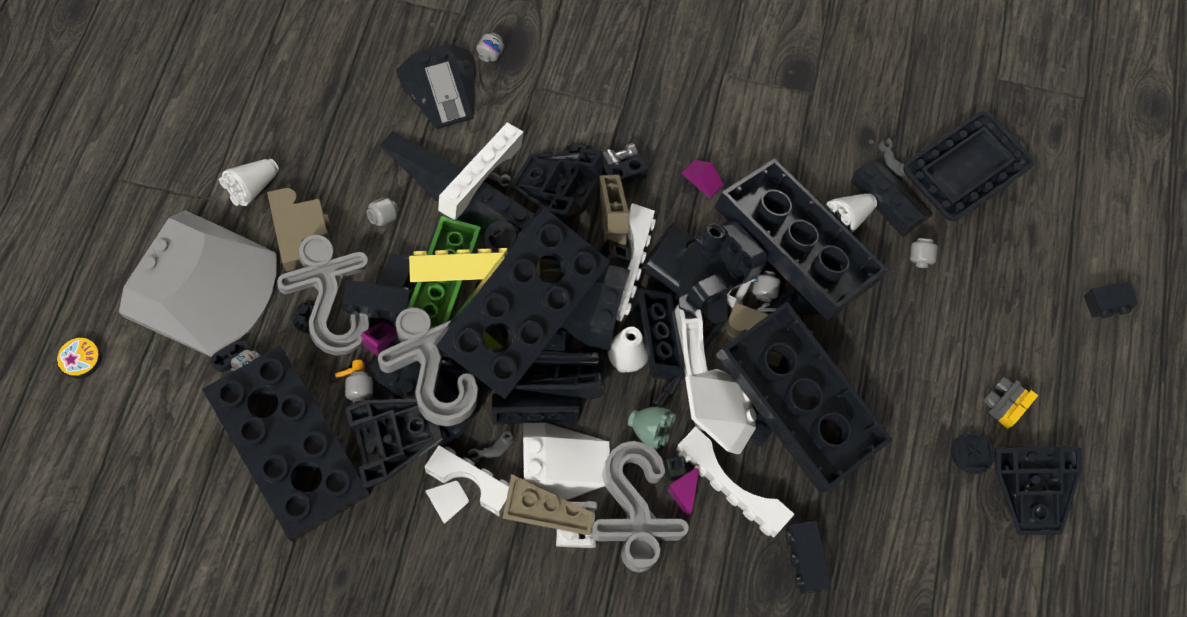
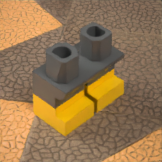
M1003 377L995 386L1003 395L1000 397L992 390L983 401L991 408L989 413L1009 429L1019 420L1038 395L1032 390L1030 392L1020 386L1021 384L1018 380L1013 383Z

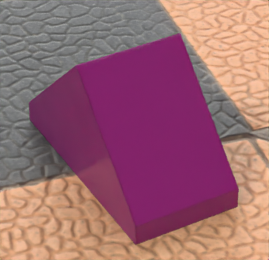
M694 160L682 171V175L709 198L724 185L713 164L710 162Z
M382 321L362 332L360 336L363 345L378 356L396 337L397 330L387 322Z
M693 469L670 484L668 488L669 493L686 516H690L692 512L699 469Z

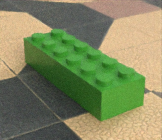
M441 216L427 255H435V251L448 250V254H457L456 250L469 249L470 254H475L480 240L481 227ZM466 280L417 282L408 308L413 307L424 310L429 315L431 329L451 321Z

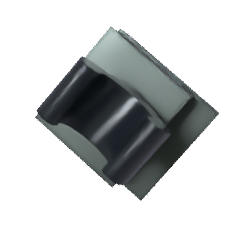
M683 456L663 461L665 468L664 482L675 481L686 475Z

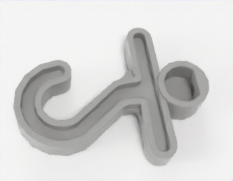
M311 235L301 242L299 248V260L304 268L280 275L277 281L278 290L283 294H290L314 286L318 291V296L309 319L310 337L315 345L325 353L336 356L349 354L358 349L363 343L360 335L369 327L367 314H351V329L344 335L332 334L326 324L342 278L364 271L367 266V256L362 252H356L332 259L333 247L330 241L324 236Z
M413 307L402 311L396 319L397 335L401 343L382 351L378 355L379 367L383 372L390 373L415 361H419L421 368L415 395L421 414L426 420L436 425L452 426L462 423L471 416L477 404L478 388L475 378L471 374H462L458 378L459 396L453 402L442 403L434 397L443 351L433 343L450 321L431 329L429 315L424 310Z
M631 441L622 443L612 450L604 463L602 474L605 487L626 512L627 518L597 520L591 528L590 535L596 541H626L621 553L623 563L634 572H644L650 569L659 558L660 547L658 541L681 540L687 534L689 527L686 521L682 519H656L649 510L648 504L623 475V466L628 463L639 465L644 471L646 480L653 484L658 483L665 474L662 458L655 449L645 443Z

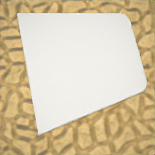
M458 481L426 490L444 524L469 502Z

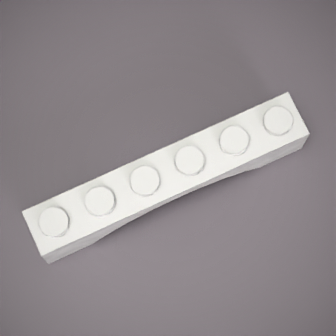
M506 123L439 195L438 211L456 220L467 208L475 192L491 171L503 161L511 159L521 148L523 131Z
M633 203L629 209V232L626 234L631 257L628 270L631 271L616 319L618 321L622 320L624 314H629L632 305L628 303L629 298L634 297L637 287L633 284L640 277L642 269L638 267L640 263L643 264L646 252L643 250L644 247H648L651 239L648 233L649 230H653L656 219H653L654 210Z
M678 304L675 309L685 375L690 376L706 372L708 370L704 352L701 310L689 313L679 309ZM694 422L695 427L697 429H699L700 431H704L696 422Z
M696 427L678 444L676 449L678 456H683L684 462H689L694 466V469H699L698 475L701 477L705 476L710 480V485L715 490H721L732 505H738L743 510L745 517L757 522L760 525V530L767 536L771 535L774 538L794 515L778 499H768L753 495L733 483L718 464L713 452L712 441Z

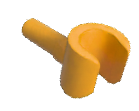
M354 360L352 368L335 373V376L339 378L353 372H364L365 364L362 360Z

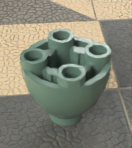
M649 407L640 411L633 410L628 420V426L633 427L635 434L643 443L657 450L661 445L666 446L669 440L667 432L669 427L673 425L676 414L662 407Z

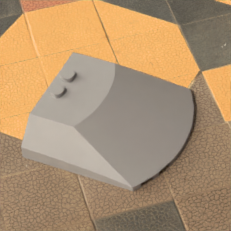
M185 210L168 218L124 285L119 313L126 319L212 357L217 351L248 334L264 314L274 292L275 279H277V254Z

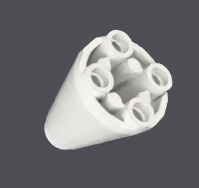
M263 159L229 168L222 173L219 181L231 194L230 199L234 205L238 206L241 204L242 206H247L271 182L276 173L279 172V168L273 159Z
M860 194L835 198L828 201L825 208L849 232L853 233L877 206V200L872 194Z
M627 327L612 339L610 350L608 351L610 362L622 373L637 371L647 363L646 341L637 328Z

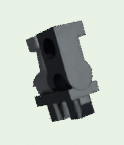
M633 143L625 145V150L616 153L612 150L603 152L602 175H620L622 186L637 179L647 178L648 168L642 157L638 155ZM627 157L629 158V159L626 160V161L620 162V161H622L623 159H625V158H627Z

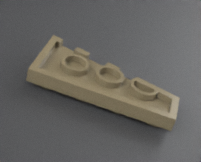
M511 474L503 519L590 536L594 513Z

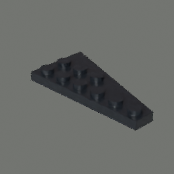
M396 335V337L387 345V347L384 350L401 343V341L398 339V335ZM377 357L364 371L373 381L398 398L416 399L415 392L421 368L419 361H415L393 372L385 373L380 369ZM439 374L434 397L442 403L453 402L457 398ZM468 417L462 423L456 425L440 426L459 438L471 424L472 420Z

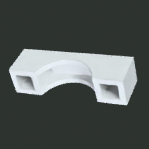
M438 446L424 467L426 473L443 483L456 477H466L473 480L481 490V506L500 517L505 508L509 483L503 479L500 481L492 477L493 474L484 468L481 470L476 468L474 462L466 457L463 459L459 458L453 449L447 446L445 448Z

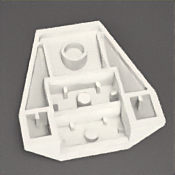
M719 369L686 376L692 420L726 451L740 454L756 429V413L752 407V402L734 378Z
M523 423L525 481L565 500L605 487L602 474L604 463L610 455L609 441L548 423Z

